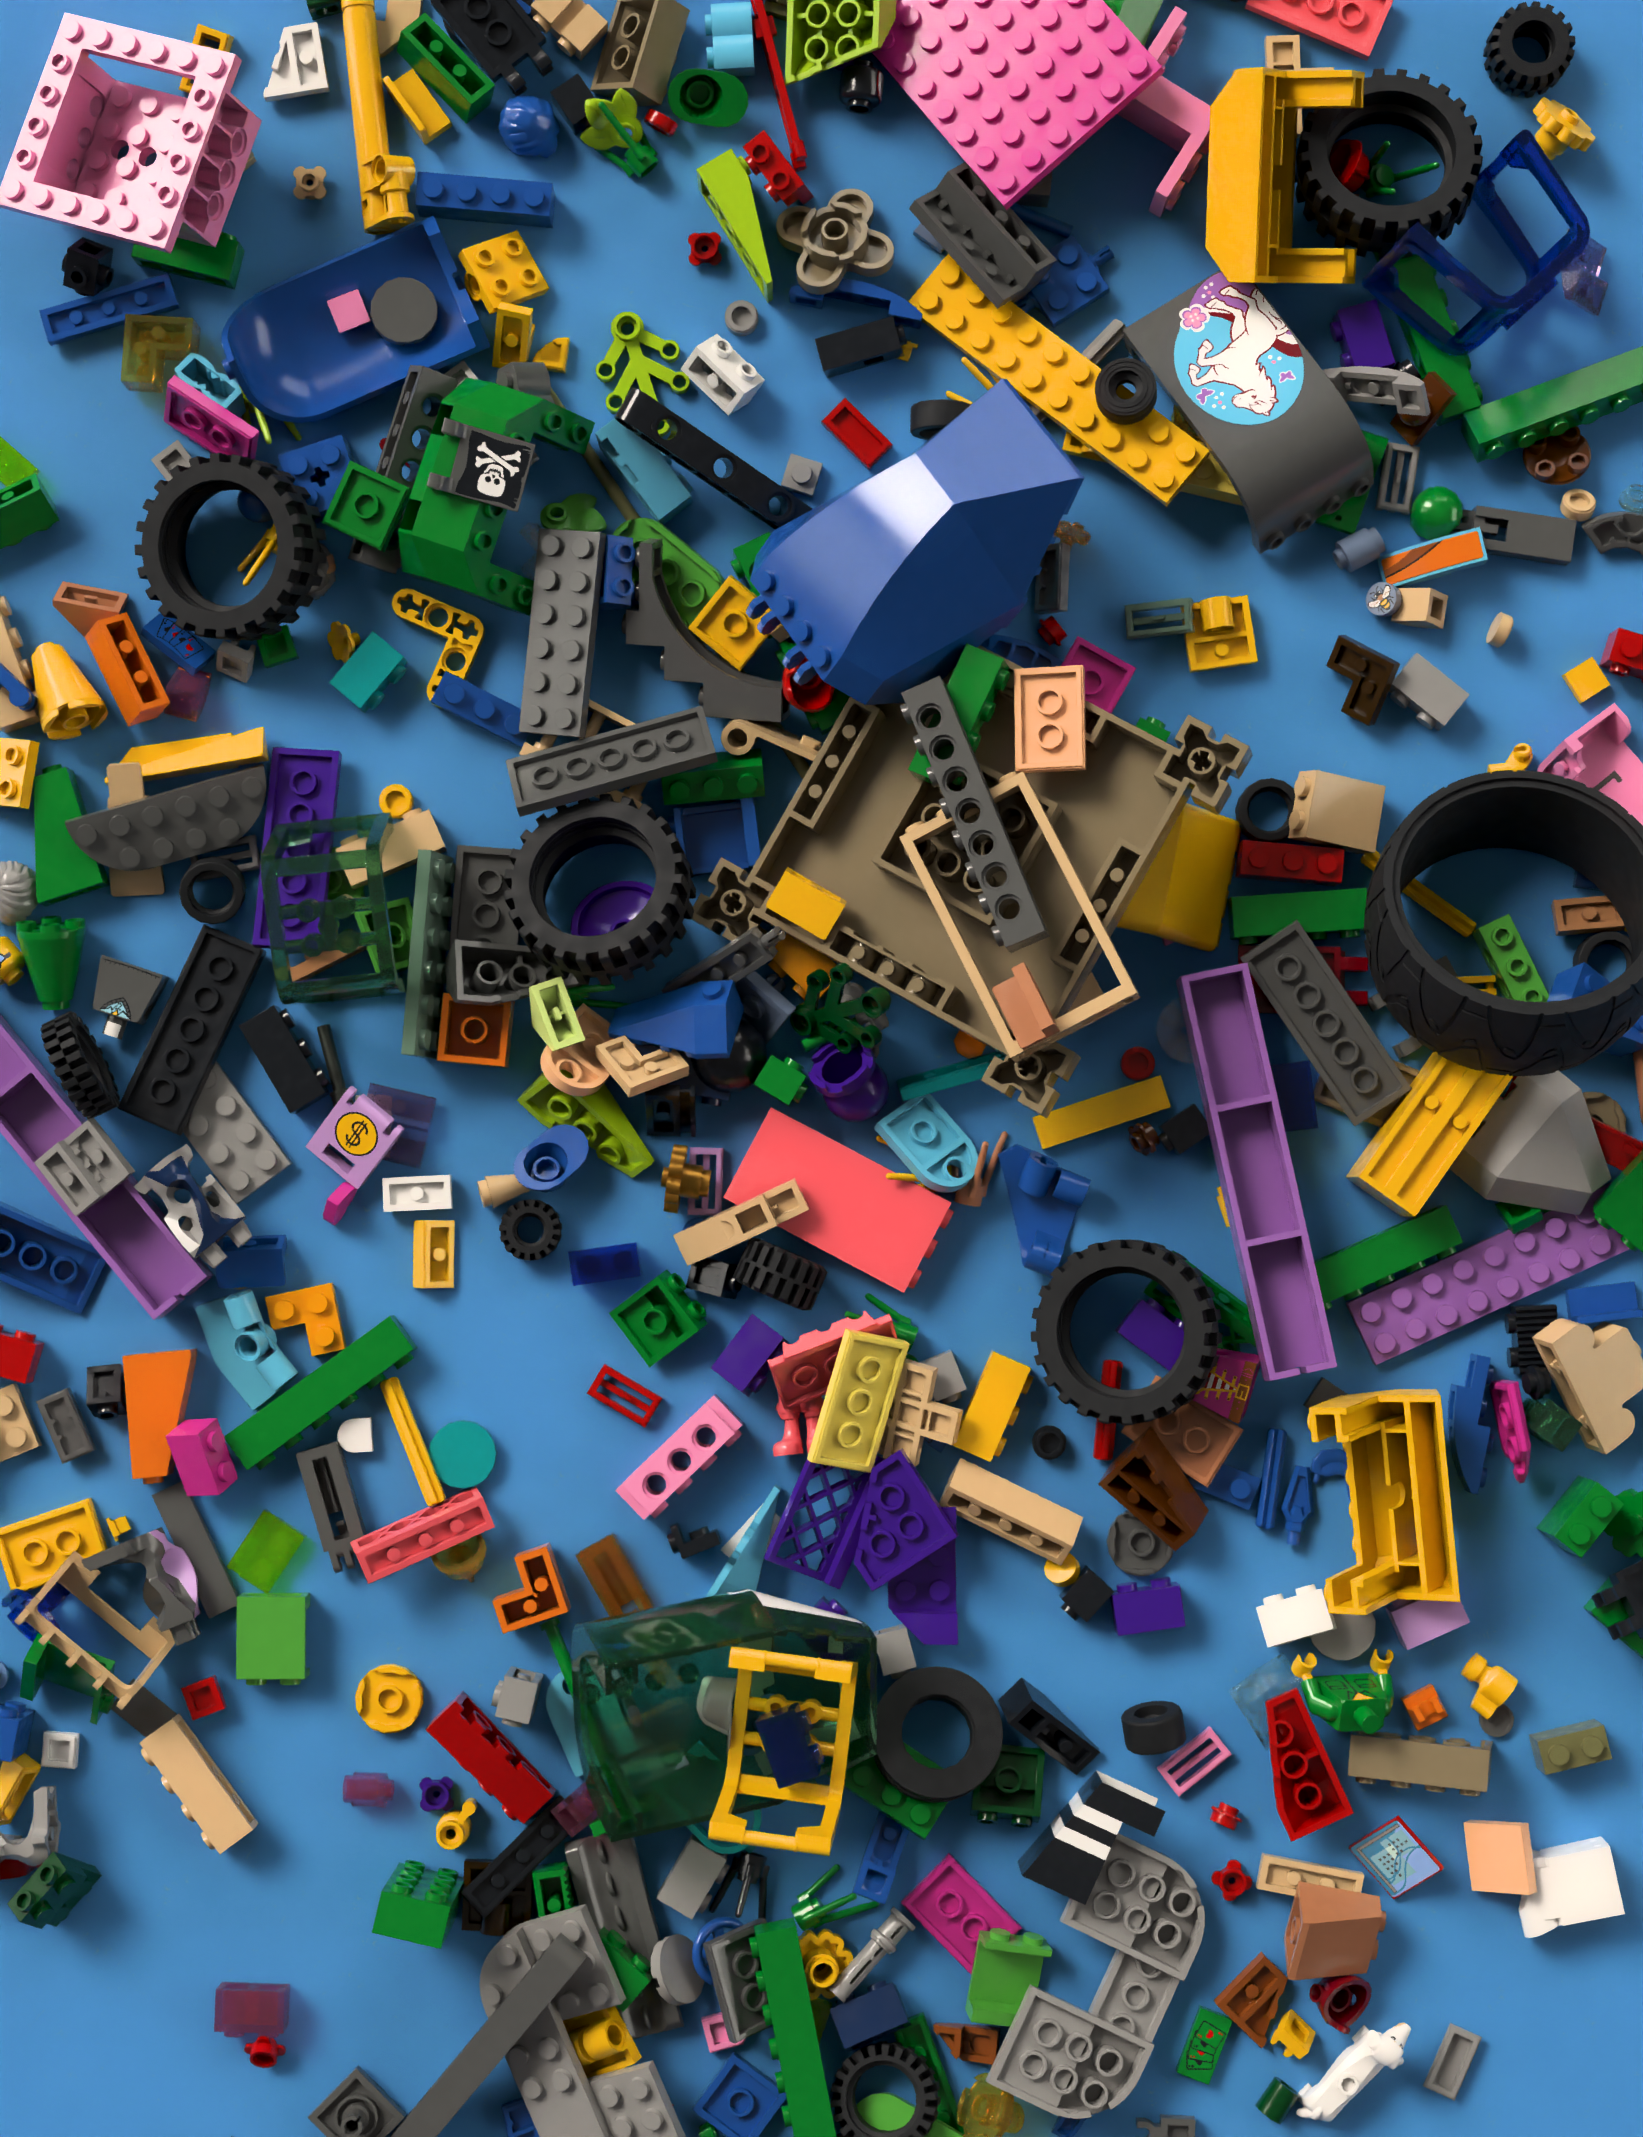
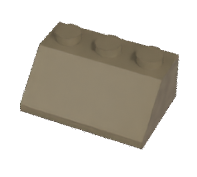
M617 0L590 91L613 98L616 91L622 88L634 97L637 106L661 105L667 92V84L677 59V51L686 29L690 10L675 0Z

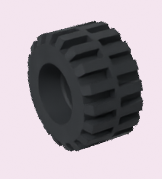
M1533 1L1530 7L1527 6L1526 2L1518 4L1516 9L1511 7L1505 12L1503 17L1499 18L1488 36L1483 57H1488L1484 63L1485 70H1492L1489 78L1493 83L1497 80L1501 83L1499 86L1500 90L1505 92L1509 88L1512 90L1511 95L1515 97L1524 92L1525 98L1533 97L1536 91L1541 95L1546 93L1549 87L1553 88L1570 65L1575 52L1572 48L1576 43L1575 36H1569L1573 28L1570 22L1564 24L1563 19L1565 15L1561 11L1556 15L1552 12L1554 7L1549 4L1545 8H1541L1540 2ZM1518 37L1535 39L1542 45L1546 60L1540 63H1529L1522 60L1515 53L1512 40Z
M750 1238L733 1277L739 1283L800 1310H812L828 1272L823 1266L762 1239Z

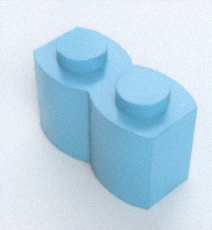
M751 2L711 4V14L705 15L706 36L712 35L713 47H706L708 68H714V71L725 72L735 77L755 76Z
M190 353L175 368L178 378L239 418L246 412L243 394L239 385L233 379L230 380L227 375L216 372L214 366L203 356Z

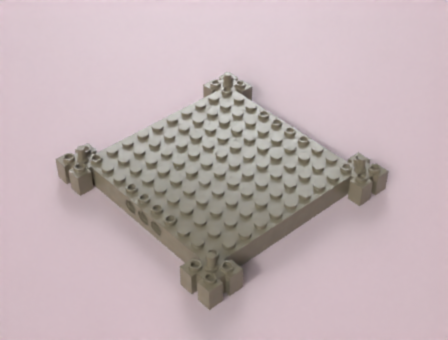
M979 645L977 648L1003 658L1009 666L1008 671L1010 672V678L1003 691L998 690L993 701L996 707L992 718L988 723L984 722L979 731L981 740L974 753L990 789L998 785V780L1002 776L1016 772L1014 669H1022L1023 667ZM952 669L950 673L943 679L946 686L952 676L954 669ZM849 697L751 872L748 873L721 857L708 879L715 886V889L710 897L700 893L693 906L692 920L719 936L726 927L722 936L730 942L755 926L763 934H766L767 931L760 926L761 922L764 921L774 928L776 926L781 927L780 931L784 930L785 934L837 963H846L857 974L1005 1055L1004 1061L994 1056L981 1081L1009 1098H1012L1016 1090L1020 1091L1021 1094L1017 1099L1019 1103L1048 1118L1061 1095L1053 1089L1058 1077L1068 1082L1081 1057L1076 1052L1054 1042L1016 1063L1010 1058L899 838L906 834L905 829L919 821L926 823L936 818V813L942 809L939 800L944 798L939 787L934 788L932 784L914 777L908 770L917 751L913 737L918 735L914 723L908 725L903 716L900 705L905 704V702L864 705ZM1085 700L1086 770L1025 773L1032 785L1109 937H1111L1189 797H1192L1195 804L1219 816L1232 793L1229 783L1226 782L1229 775L1240 779L1253 755L1250 746L1227 734H1224L1220 743L1214 740L1216 734L1213 727L1190 715H1187L1174 738L1178 746L1176 748ZM933 714L926 719V728L928 727L933 717ZM964 777L960 785H954L952 791L964 789L967 784V778ZM1021 790L995 803L1050 937L1013 953H1010L1005 945L998 946L991 927L996 925L992 913L985 914L978 895L983 893L978 881L972 882L965 867V863L970 861L965 849L960 851L953 838L952 831L957 829L956 825L916 845L1014 1040L1016 1038L992 991L994 986L1014 976L1011 968L1022 962L1026 964L1053 1018L1056 1019L1068 1013L1103 951ZM980 812L965 819L964 822H975L979 818ZM983 840L977 847V854L986 855L990 853L993 849V841ZM787 867L847 901L825 940L820 939L766 907L767 901ZM999 871L991 876L990 885L992 887L1002 886L1007 878L1006 872ZM1011 903L1004 908L1003 917L1005 919L1015 918L1020 911L1019 904Z

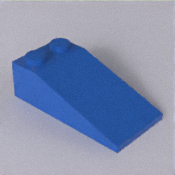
M0 1201V1281L81 1315L106 1261L91 1243Z

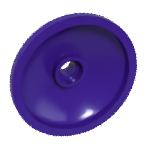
M617 881L595 889L576 908L571 921V935L596 936L622 927L636 917L644 908L654 888L637 881Z

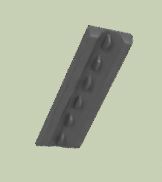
M631 1826L611 1830L595 1838L592 1835L565 1842V1854L579 1906L586 1904L598 1932L603 1927L608 1931H616L626 1941L625 1946L634 1954H642L651 1963L654 1946L661 1940ZM652 1978L624 2012L616 2006L632 2039L684 2027L680 2007L669 2004L659 1995L656 1989L660 1987L657 1979Z

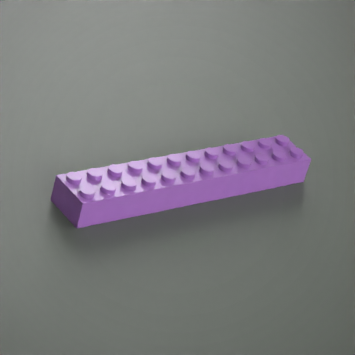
M1248 962L1180 976L1176 980L1177 990L1264 1381H1273L1297 1376L1300 1373H1311L1338 1367Z
M0 1014V1133L153 1320L162 1319L185 1300L183 1296L191 1295L214 1276L200 1257L194 1259L178 1241L163 1219L165 1217L164 1213L148 1194L143 1195L135 1189L134 1186L138 1182L133 1175L129 1176L86 1211L75 1217L34 1162L57 1142L66 1139L87 1119L77 1110L75 1104L71 1102L66 1093Z

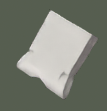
M1601 1836L1545 1848L1540 1851L1532 1850L1537 1892L1531 1895H1521L1519 1914L1524 1937L1533 1938L1543 1935L1559 1925L1566 1926L1625 1914L1611 1849Z

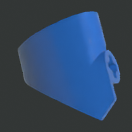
M1016 1144L1000 1152L998 1158L1011 1202L1022 1264L1027 1269L1053 1278L1050 1274L1060 1264L1066 1238L1077 1210L1085 1199L1091 1179L1060 1168L1058 1163L1052 1158Z

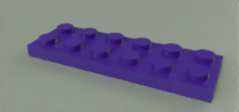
M273 747L252 945L255 948L322 952L342 760L340 751Z

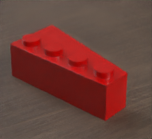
M464 1691L451 1701L426 1728V1731L466 1771H469L478 1780L479 1785L488 1795H494L503 1804L501 1806L503 1811L513 1821L518 1819L523 1824L526 1823L554 1796L556 1789Z

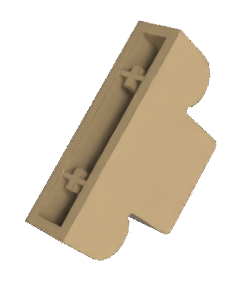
M1561 1318L1551 1322L1534 1335L1532 1339L1585 1447L1607 1455L1628 1439L1635 1428L1634 1415L1630 1410L1622 1407V1405L1643 1389V1359L1640 1346L1633 1340L1628 1328L1605 1321L1591 1329L1585 1324Z

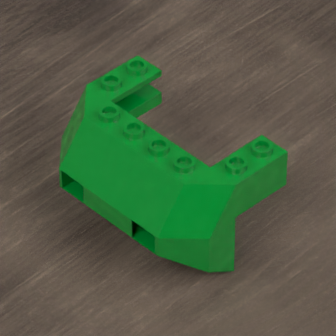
M466 378L441 402L398 530L402 572L416 579L459 590L506 610L530 616L534 581L490 563L507 509L426 486L430 472L445 477L451 476L460 438L441 432L444 418L528 443L531 442L533 437L559 450L568 451L570 449L582 455L585 454L595 422L543 398L493 382Z

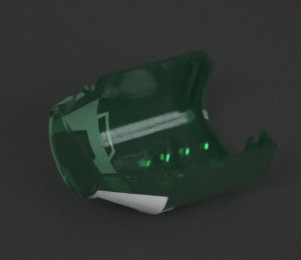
M742 1589L576 1623L571 1638L576 1741L591 1801L610 1841L616 1842L705 1822L711 1819L725 1780L728 1760L727 1735L705 1725L699 1718L696 1704L704 1677H737L738 1669L728 1667L731 1646H744L754 1648L755 1650H767L814 1658L820 1657L821 1659L858 1662L846 1770L877 1755V1638L865 1622L855 1618L750 1589ZM753 1671L750 1696L760 1697L766 1694H781L787 1700L799 1702L813 1698L818 1700L822 1706L839 1708L842 1683L786 1673ZM735 1693L732 1702V1718L734 1710ZM763 1712L766 1718H770L767 1716L766 1712ZM801 1720L802 1728L798 1734L799 1737L804 1733H811L816 1736L818 1741L835 1743L837 1722L819 1720L814 1724H807ZM700 1740L704 1744V1746L697 1742ZM762 1749L755 1755L743 1756L741 1773L817 1783L816 1778L832 1770L833 1757L815 1754L809 1759H804L798 1756L797 1753L779 1751L775 1754H769ZM737 1793L731 1814L736 1815L776 1806L787 1800Z

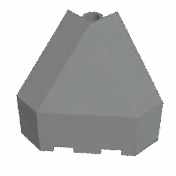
M1559 1070L1545 1075L1517 1076L1513 1081L1516 1084L1515 1088L1504 1099L1498 1098L1483 1119L1482 1125L1469 1139L1449 1169L1487 1200L1580 1215L1593 1192L1612 1179L1582 1090L1559 1072Z

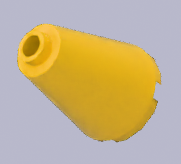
M53 642L39 645L32 654L31 660L40 724L44 734L47 733L48 738L52 740H65L82 735L80 729L88 725L91 726L92 730L98 727L108 715L106 704L62 645L54 644Z

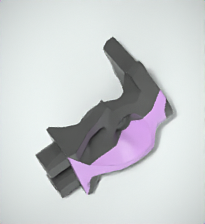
M162 1527L82 1560L84 1567L89 1571L123 1563L143 1564L147 1570L143 1587V1598L149 1609L158 1617L156 1623L159 1630L163 1632L170 1629L176 1646L193 1640L202 1634L195 1618L201 1614V1608L198 1607V1579L195 1569L186 1552L168 1541Z

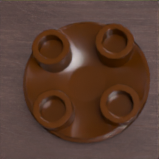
M1577 426L1567 429L1561 435L1544 437L1523 449V463L1527 471L1538 481L1550 485H1564L1574 482L1587 471L1591 461L1590 446L1587 440L1580 434Z

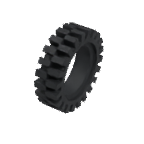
M69 1011L42 1024L40 1030L42 1032L41 1037L45 1043L43 1044L45 1051L50 1055L48 1056L49 1061L54 1065L56 1076L60 1077L64 1091H68V1097L71 1102L75 1103L77 1110L81 1111L82 1115L87 1117V1119H91L120 1105V1095L117 1092V1085L113 1081L115 1080L114 1076L108 1069L109 1064L107 1060H104L101 1048H98L96 1045V1039L93 1035H90L89 1028L86 1024H83L82 1019L77 1017L75 1012Z
M887 2041L869 2044L848 2057L835 2075L836 2081L831 2087V2092L834 2093L833 2098L830 2100L831 2108H835L833 2118L835 2123L839 2121L842 2127L840 2132L843 2136L847 2134L849 2137H925L932 2129L933 2122L937 2119L939 2113L937 2108L941 2102V2096H938L939 2082H935L933 2068H929L926 2065L927 2059L923 2055L918 2056L915 2054V2049L910 2046L906 2048L901 2046L902 2043H887ZM886 2065L901 2070L914 2086L916 2093L914 2114L905 2126L897 2130H879L869 2125L858 2111L855 2101L857 2083L861 2076L874 2066Z

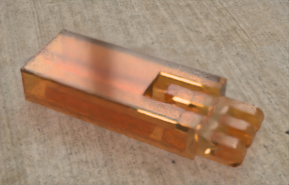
M614 1532L576 1553L575 1556L622 1640L625 1645L630 1643L641 1663L647 1660L642 1646L647 1645L653 1656L659 1653L653 1641L654 1639L658 1638L664 1649L671 1646L660 1626L663 1624V1619ZM634 1600L638 1609L636 1608L629 1612L636 1624L631 1627L621 1606Z

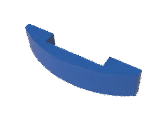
M842 279L835 290L822 295L808 293L799 284L790 287L789 303L822 309L824 297H830L889 309L888 317L893 316L896 325L902 324L903 326L916 329L921 327L922 313L915 306L899 295L874 284Z
M880 1811L868 1840L852 1893L885 1905L909 1830Z

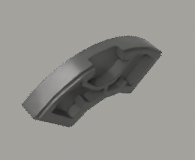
M1626 511L1611 512L1596 516L1581 524L1583 530L1600 554L1613 548H1629L1643 555V514Z

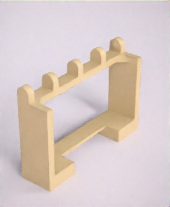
M74 1550L14 1622L21 1625L26 1621L43 1635L39 1639V1643L44 1646L49 1640L69 1657L65 1663L68 1667L71 1668L76 1663L96 1679L92 1687L98 1690L103 1685L120 1700L116 1706L122 1710L146 1683L174 1646L175 1641L170 1629L163 1632L159 1630L156 1623L158 1619L154 1616L139 1630L88 1588L89 1585L101 1572L98 1569L89 1571L82 1563V1560L85 1558ZM56 1582H59L151 1659L132 1685H127L119 1680L39 1613L38 1604Z

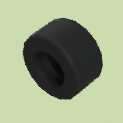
M1150 1701L1140 1703L1124 1711L1121 1716L1125 1745L1127 1750L1134 1754L1157 1755L1167 1753L1183 1745L1186 1740L1182 1710L1179 1705L1173 1702Z

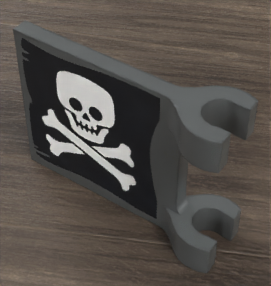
M444 418L441 432L460 438L451 476L445 477L430 472L426 486L518 512L536 445Z

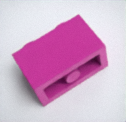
M217 1418L184 1420L166 1435L187 1496L220 1495L238 1479Z

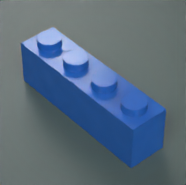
M418 172L415 206L420 217L429 218L434 216V218L553 228L556 195L553 183Z

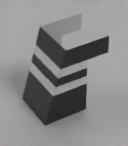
M1096 1770L1019 1859L1018 1865L1021 1875L1086 1905L1122 1823L1154 1837L1166 1811L1155 1807L1158 1798Z

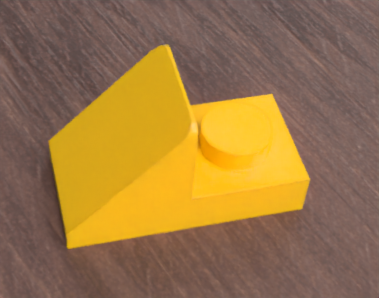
M500 302L497 308L492 367L502 368L510 362H528L535 332V324L532 323L533 308Z

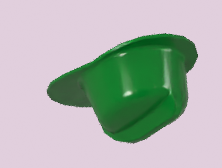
M693 68L678 73L671 81L668 89V103L672 112L681 120L714 127H729L738 123L745 115L748 107V93L743 83L733 75L725 72Z

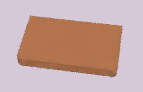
M1022 962L1011 968L1014 974L1013 977L994 986L992 991L1020 1048L1024 1050L1060 1032L1031 971Z

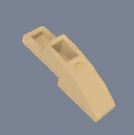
M793 1178L741 1204L730 1207L673 1234V1237L688 1266L774 1228L778 1224L808 1211L810 1208L796 1179Z

